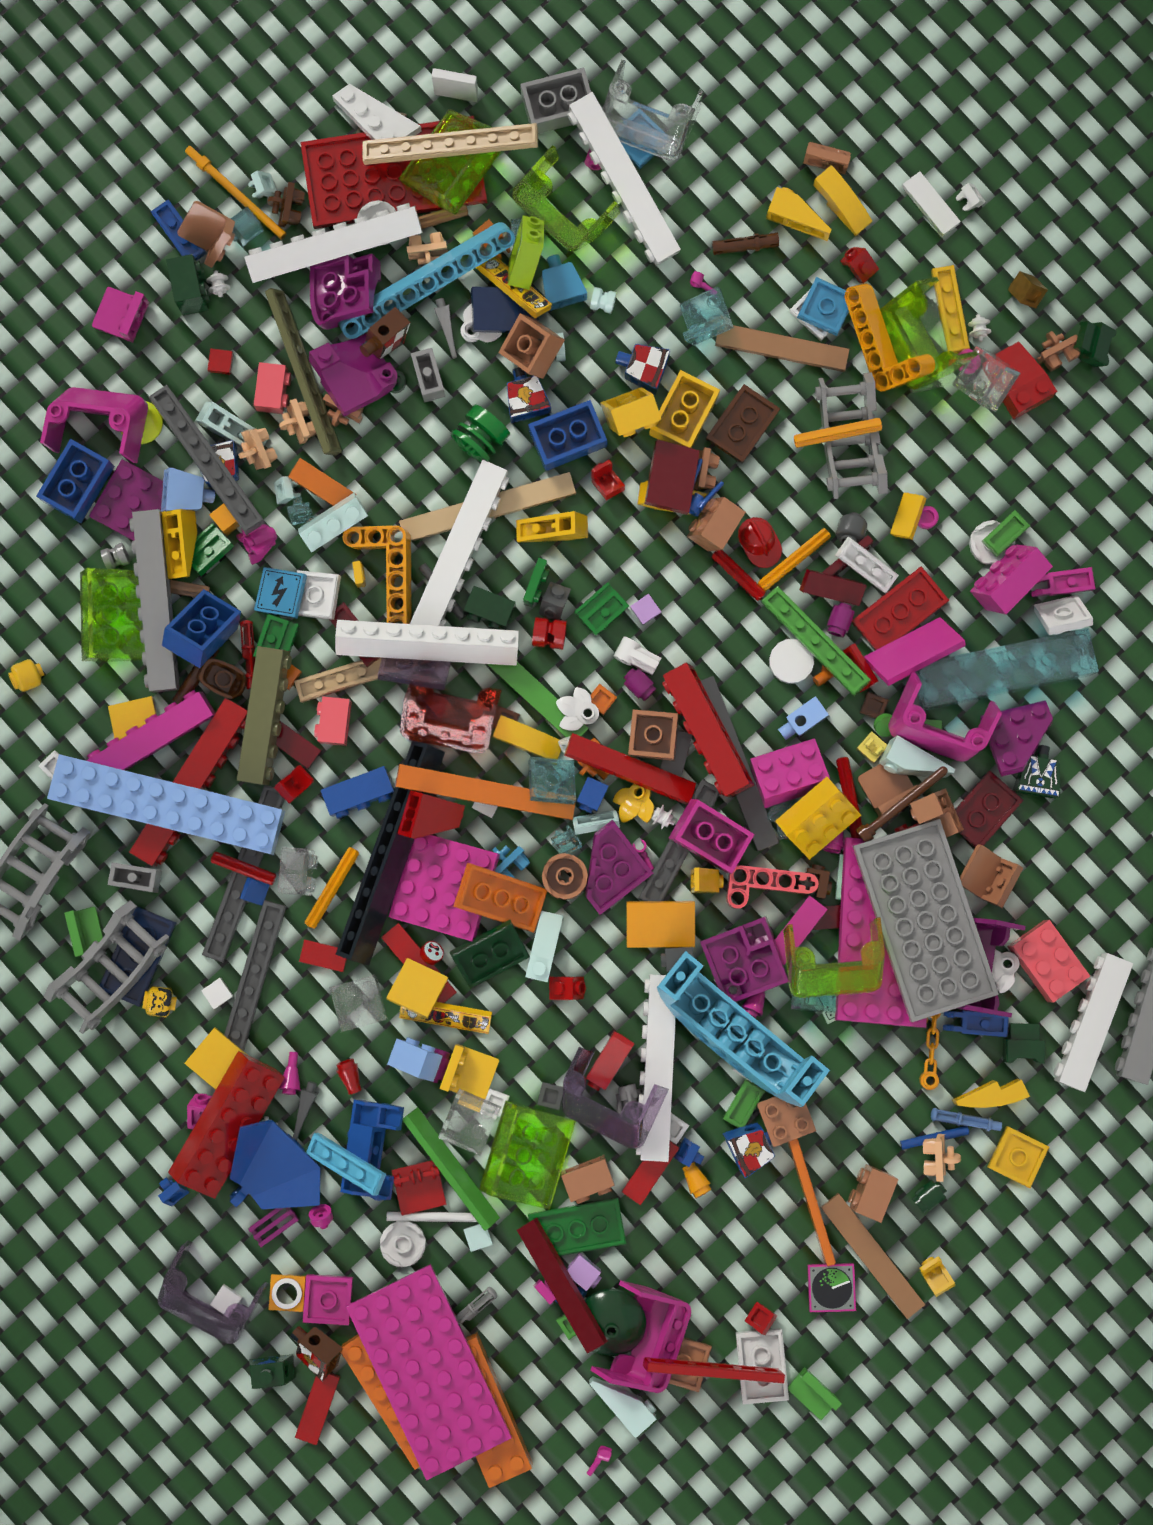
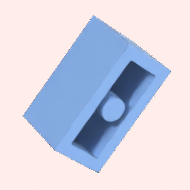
M407 1037L406 1041L396 1038L387 1065L417 1078L434 1082L443 1055L435 1053V1048L426 1044L419 1046L420 1041Z

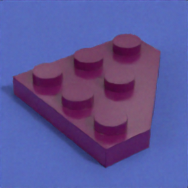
M1046 700L1001 711L1002 715L988 742L1001 777L1024 771L1032 754L1035 753L1041 743L1044 734L1052 725L1053 717Z
M613 820L594 833L585 893L586 898L601 915L654 874Z

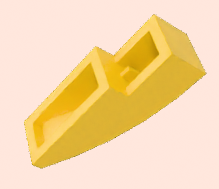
M832 165L815 178L813 186L828 201L827 206L855 236L872 223L871 217L856 194Z
M500 716L493 738L557 763L561 752L558 744L559 739L505 716Z
M1015 1079L1001 1087L997 1081L992 1080L952 1099V1101L958 1106L988 1108L1015 1103L1030 1097L1021 1079Z

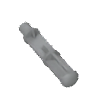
M487 1287L485 1291L456 1315L459 1324L461 1325L465 1320L470 1321L477 1316L480 1311L497 1298L496 1291L492 1287Z

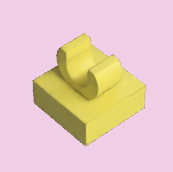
M871 731L856 749L870 762L874 763L885 751L887 744Z

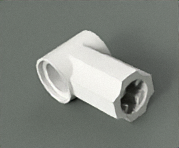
M623 637L613 655L618 661L640 668L650 675L654 674L661 660V657L643 649L639 643L628 637Z

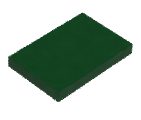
M511 920L474 938L473 941H468L450 951L451 957L470 989L530 957Z

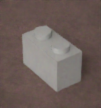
M428 348L411 353L424 403L446 397L433 349Z
M112 862L108 885L158 893L162 871Z

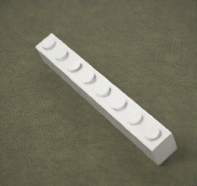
M593 92L570 104L567 116L572 125H577L580 133L578 135L584 145L588 144L591 150L589 154L595 165L599 164L603 172L600 174L605 184L611 185L613 189L611 193L617 204L621 203L625 211L622 213L628 224H633L635 228L633 233L639 243L643 242L647 249L644 252L649 262H654L657 266L678 254L681 250Z
M406 203L397 206L398 211L389 213L388 209L376 212V217L368 219L367 215L354 219L355 224L347 226L346 222L333 225L334 230L325 232V229L322 228L312 231L313 236L304 238L302 234L292 237V242L283 245V242L279 241L269 244L271 249L262 251L261 247L249 250V255L244 258L252 283L420 234L423 230L416 207H410V204Z
M482 460L410 624L446 625L447 621L444 620L447 611L451 613L456 600L453 597L456 591L460 592L465 582L462 579L464 572H469L474 561L471 556L474 550H479L483 541L480 538L482 531L488 530L492 520L489 518L492 509L496 511L501 500L498 495L501 489L505 490L510 478L507 477L508 472L506 469Z
M337 620L335 650L336 655L516 666L519 631Z
M650 974L649 979H645L644 993H648V1002H644L643 1016H647V1025L642 1026V1039H646V1048H641V1062H645V1071H640V1085H644L643 1094H639L638 1108H643L642 1118H638L637 1132H641V1141L636 1142V1155H640V1160L669 1162L676 1017L665 1005L657 990V986L666 975Z

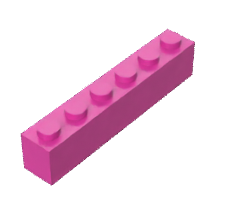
M193 690L183 696L184 701L176 704L174 702L165 707V712L160 716L154 714L145 720L146 724L142 727L134 726L125 732L127 736L119 740L117 737L106 744L108 746L101 752L97 749L88 754L87 757L89 759L86 761L126 771L213 718L216 712L203 692L196 693Z

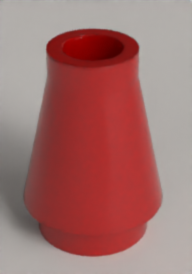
M352 1058L336 1064V1072L346 1087L348 1094L361 1091L358 1063H355Z

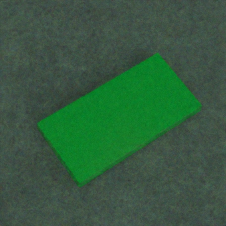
M618 1197L528 1214L529 1222L538 1218L559 1256L626 1244Z

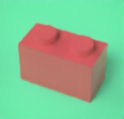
M259 362L254 407L257 412L283 414L284 407H288L289 396L286 394V388L291 384V373H288L286 365Z
M322 696V702H318L317 715H320L319 724L315 725L314 737L318 738L317 741L319 743L347 746L352 705L350 699Z

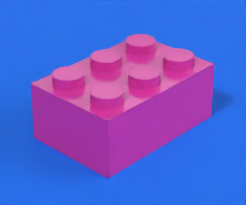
M1012 545L1005 551L1006 555L1000 561L993 563L990 571L974 583V587L970 592L985 610L1007 614L1053 567L1037 547Z
M815 738L750 758V769L765 808L805 796L824 778L828 777L830 779Z
M691 799L671 832L669 839L720 870L732 874L755 834L698 799Z

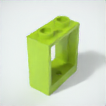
M522 216L509 257L508 285L527 290L530 289L544 247V221L537 217Z

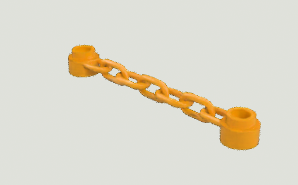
M941 1013L930 1017L932 1018L931 1028L928 1029L926 1038L929 1058L926 1059L924 1072L919 1078L920 1085L928 1090L935 1089L939 1084L934 1050L939 1045V1030L936 1028V1022ZM930 1032L932 1035L936 1032L935 1045L933 1042L930 1044ZM928 1062L930 1065L934 1063L933 1072L928 1071ZM929 1076H932L934 1079L931 1085L926 1083V1079Z

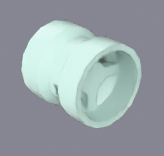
M595 287L590 309L598 310L601 308L605 313L612 314L617 292H603L601 288Z

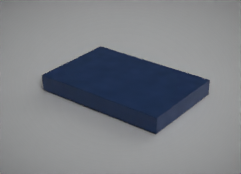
M498 287L471 288L473 332L509 333L520 313L534 318Z

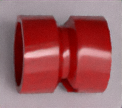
M535 617L532 646L545 647L548 644L552 649L563 650L567 621L554 619L553 622H549L548 618Z

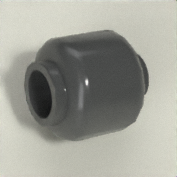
M855 512L843 515L839 519L836 530V537L840 543L843 544L847 537L852 538L857 543L864 539L867 531L866 520Z

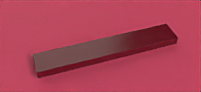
M538 1218L517 1229L518 1234L586 1353L588 1354L608 1342Z

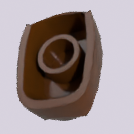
M208 659L198 674V680L204 686L226 698L234 699L239 697L246 687L245 673L239 668L218 659Z

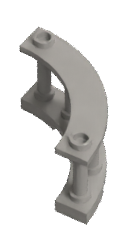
M872 372L863 373V382H859L858 385L826 388L823 378H818L819 387H815L816 400H820L822 429L829 428L828 422L861 418L863 421L875 418V414L872 411H877L876 390ZM859 393L864 395L865 407H861V410L827 412V397ZM879 431L824 442L829 475L827 478V489L832 491L834 499H838V488L872 484V486L877 487L879 494L888 493L887 470L883 454H879L878 445L881 443ZM864 443L865 446L869 445L870 455H867V458L833 460L831 447ZM859 467L873 469V473L866 476L838 479L836 470Z
M45 803L39 810L34 809L28 818L29 821L17 834L0 859V890L21 902L24 907L22 914L17 915L0 904V915L13 923L15 930L12 936L19 941L33 928L42 908L39 902L44 893L46 895L50 894L59 880L57 873L64 864L69 866L86 846L90 831L84 827L77 833L73 832L71 834L46 818L45 815L49 805ZM41 825L67 841V845L61 852H55L30 835ZM24 843L51 859L50 862L52 864L46 873L41 874L14 857ZM9 865L36 881L37 887L32 895H25L1 879Z
M131 900L113 913L103 930L105 936L100 942L94 941L83 953L82 957L84 960L75 969L70 966L62 975L48 985L44 994V998L49 1003L56 998H62L84 1019L79 1030L82 1034L89 1028L94 1030L101 1023V1018L129 992L155 959L161 956L167 949L165 946L169 939L167 934L156 941L134 920L132 914L137 906ZM125 926H128L150 947L145 956L123 937L121 931ZM112 943H117L139 964L129 977L106 956L107 952L105 951ZM95 962H100L122 983L111 996L88 975L89 972L87 970ZM74 982H83L103 1002L92 1014L68 992L69 987Z

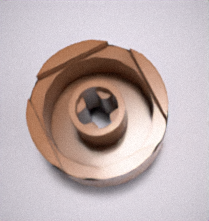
M557 854L550 858L543 868L542 881L544 887L550 895L557 899H573L583 892L587 884L588 873L586 866L582 860L572 854ZM562 871H565L567 874L571 873L572 876L569 877V882L565 883L564 880H559L558 877L561 876Z

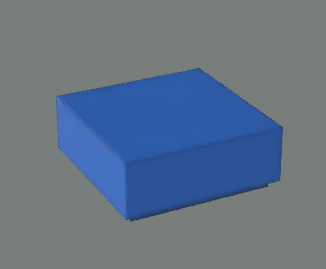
M247 877L240 899L262 906L270 885Z

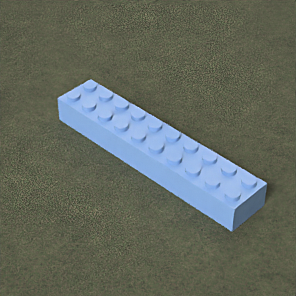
M60 754L47 799L271 855L275 853L285 811L282 809Z

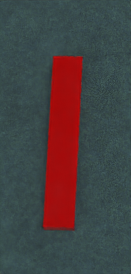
M572 733L570 735L564 756L685 805H688L692 799L696 786L695 782Z
M645 1357L643 1360V1367L647 1372L784 1383L785 1381L784 1373L778 1368Z

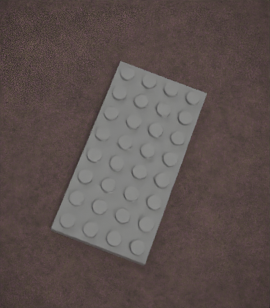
M938 819L852 846L910 1022L999 995L941 820Z

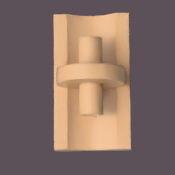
M441 232L431 233V243L422 244L421 235L410 236L409 246H407L409 260L418 259V265H424L448 252L446 241H444Z
M292 399L289 401L290 405L286 408L288 413L282 414L284 421L279 424L280 430H288L290 436L296 433L299 444H304L308 438L317 434L312 421L305 423L304 417L310 415L306 403H298L297 399Z
M255 428L241 432L244 442L241 443L243 452L238 454L239 458L246 457L249 465L254 464L256 470L271 467V462L278 457L273 448L264 449L262 442L269 439L267 429Z
M937 1134L936 1139H924L923 1154H935V1160L924 1161V1175L935 1176L937 1182H943L946 1175V1163L948 1164V1170H955V1163L961 1162V1155L954 1153L953 1146H948L947 1153H945V1134Z

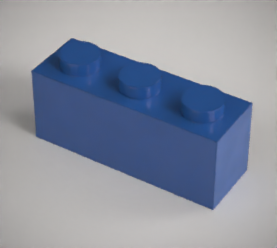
M385 766L321 789L329 815L332 817L336 816L337 819L349 815V811L357 808L358 811L371 806L370 803L378 800L381 803L390 800L394 792V787Z

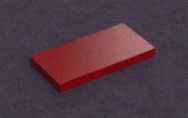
M921 566L854 618L852 624L875 651L908 634L950 600Z

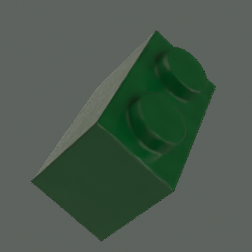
M473 586L464 608V613L468 615L467 619L479 623L481 620L489 623L488 627L501 630L502 628L507 630L516 607V602Z

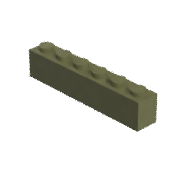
M257 646L237 781L270 785V781L273 780V760L278 753L276 741L277 736L281 733V723L279 721L280 715L284 712L285 708L283 696L288 688L286 676L287 670L290 669L292 663L290 651Z

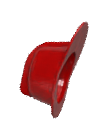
M758 517L744 521L739 528L738 538L748 559L752 564L760 568L774 566L781 557L782 547L772 526L768 521Z

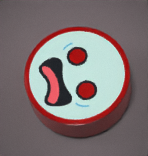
M428 941L421 947L420 956L427 964L435 965L443 958L444 951L437 942Z

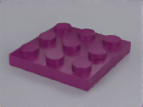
M121 459L89 517L126 538L135 541L134 532H131L129 524L130 518H133L132 512L161 510L163 481Z

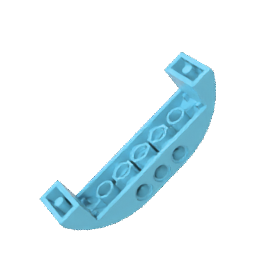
M685 951L657 986L658 993L668 1009L692 1034L751 1082L787 1103L803 1107L830 1070L813 1056L803 1059L699 972L703 965Z

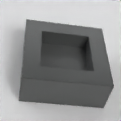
M542 1082L537 1105L559 1110L565 1087Z

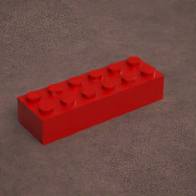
M686 662L664 674L665 681L662 684L666 692L671 694L676 700L672 703L677 713L684 716L686 721L683 722V725L688 734L694 735L696 741L693 744L697 752L704 755L707 760L704 762L708 773L715 776L717 781L714 785L719 794L732 798L755 786L694 667Z
M238 1051L168 1171L172 1178L183 1186L215 1199L231 1172L240 1127L260 1122L285 1077L274 1067Z

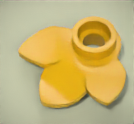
M633 784L630 788H622L615 794L613 802L620 805L619 817L621 822L626 823L637 815L646 823L651 820L654 812V804L650 800L651 790ZM642 789V795L636 796L637 790Z

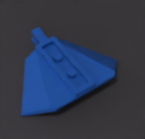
M273 1120L240 1127L230 1173V1180L240 1185L230 1194V1202L235 1207L241 1204L248 1194L253 1197L261 1209L320 1205V1165L305 1152L304 1148L290 1134L284 1132Z

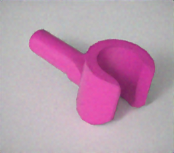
M694 271L690 279L691 286L702 288L716 296L718 291L703 282L704 274Z
M641 839L644 845L642 850L636 849L633 843L635 850L641 855L648 867L653 870L654 867L646 852V842Z
M606 1446L599 1447L593 1464L586 1472L589 1476L594 1473L601 1460L609 1462L612 1449Z

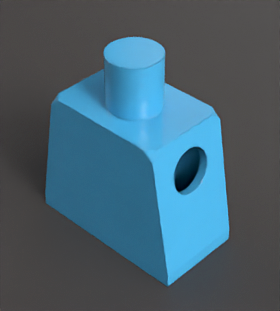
M558 254L549 256L547 258L549 268L542 271L544 295L552 303L551 310L549 311L587 300L586 288L573 263L562 264Z

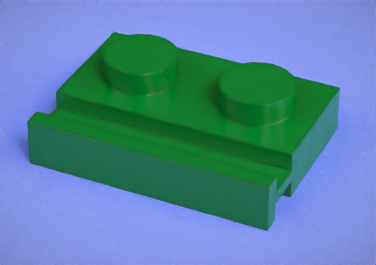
M213 523L196 538L192 567L200 576L204 575L234 547Z
M538 558L523 598L524 605L531 608L534 602H539L542 595V590H539L542 582L546 583L550 570L547 569V560Z
M607 582L576 609L574 613L597 636L627 610L629 605Z
M268 614L257 646L291 652L300 625ZM256 646V649H255V652H254V655H253L255 658H256L257 646Z

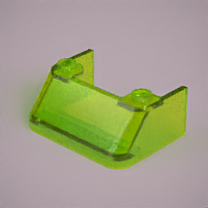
M552 145L515 186L512 197L514 202L530 217L533 216L543 220L544 230L565 249L577 251L596 240L620 214L618 203L614 201L598 220L588 218L576 227L550 204L546 198L551 194L553 184L546 175V172L559 159L556 147Z
M937 277L915 281L880 309L898 363L923 354H929L935 360V369L931 374L906 384L913 390L923 388L955 372L978 355L977 351L956 355L952 351H946L939 355L919 317L928 309V301L924 292L939 281Z
M881 917L875 918L870 923L871 941L862 947L861 961L816 964L815 955L811 949L795 947L793 924H788L783 930L791 993L797 998L871 993L878 990L882 985L885 956Z

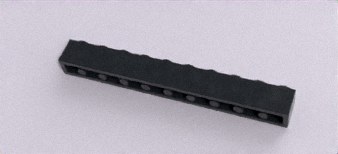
M412 740L404 765L439 771L445 752L429 744ZM395 787L335 954L367 966L370 965L414 841L413 838L398 834L410 792L408 789Z

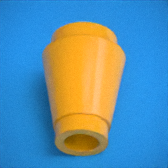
M694 1162L691 1163L690 1167L685 1166L682 1168L690 1194H693L695 1199L711 1191L709 1186L711 1183Z

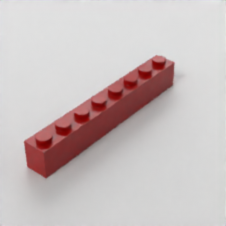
M225 698L173 783L205 790L206 787H211L215 781L216 776L214 774L218 767L221 769L228 759L226 754L230 748L234 749L240 738L238 735L242 729H245L247 710ZM146 824L129 853L147 864L157 867L158 864L162 865L168 856L166 851L170 845L173 846L177 842L180 834L178 831Z

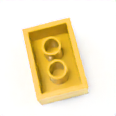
M680 370L659 410L662 420L657 421V425L650 428L649 435L658 440L692 448L719 397L720 389Z
M642 387L600 403L608 427L619 436H631L636 433V429L644 427V429L652 428L657 425V421L662 420L654 395Z
M826 777L775 822L810 860L857 820L861 814L836 785Z

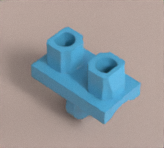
M507 846L501 851L496 847L492 849L494 853L500 854L498 862L500 860L503 861L496 867L495 872L515 878L507 869L512 863L521 871L530 864L524 854L525 851L520 846L507 858L505 855L510 851Z

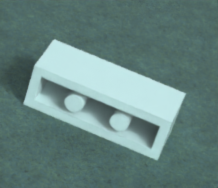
M352 493L298 528V532L309 550L313 552L366 518L368 514L355 493Z

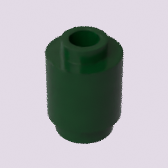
M931 1179L915 1192L916 1195L912 1200L925 1213L927 1210L931 1211L946 1198L944 1193L947 1190L940 1182L936 1181L934 1183Z

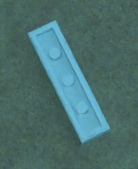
M313 1134L306 1151L310 1157L371 1195L379 1194L386 1173L322 1134Z

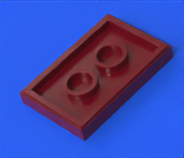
M657 439L654 445L644 504L688 515L700 450Z
M989 770L955 808L964 828L963 831L958 833L973 847H976L978 844L984 846L1024 800Z

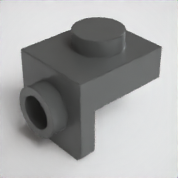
M550 582L542 599L539 614L548 619L560 620L571 589Z

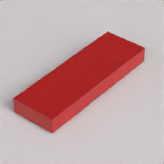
M669 1141V1162L642 1160L623 1188L622 1193L641 1205L679 1147Z
M330 1373L323 1381L317 1376L315 1377L295 1438L314 1445L318 1444L341 1376Z

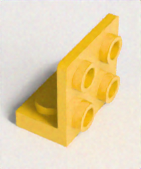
M456 1044L440 1089L447 1092L450 1090L484 1102L499 1059Z

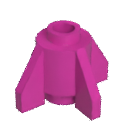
M266 524L261 525L248 535L243 530L242 533L236 535L237 539L243 543L246 551L249 553L248 556L252 565L260 562L272 546H275V540H277L275 530Z

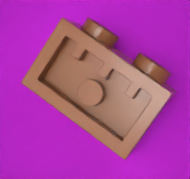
M809 142L803 164L827 169L832 165L838 173L846 174L851 153Z

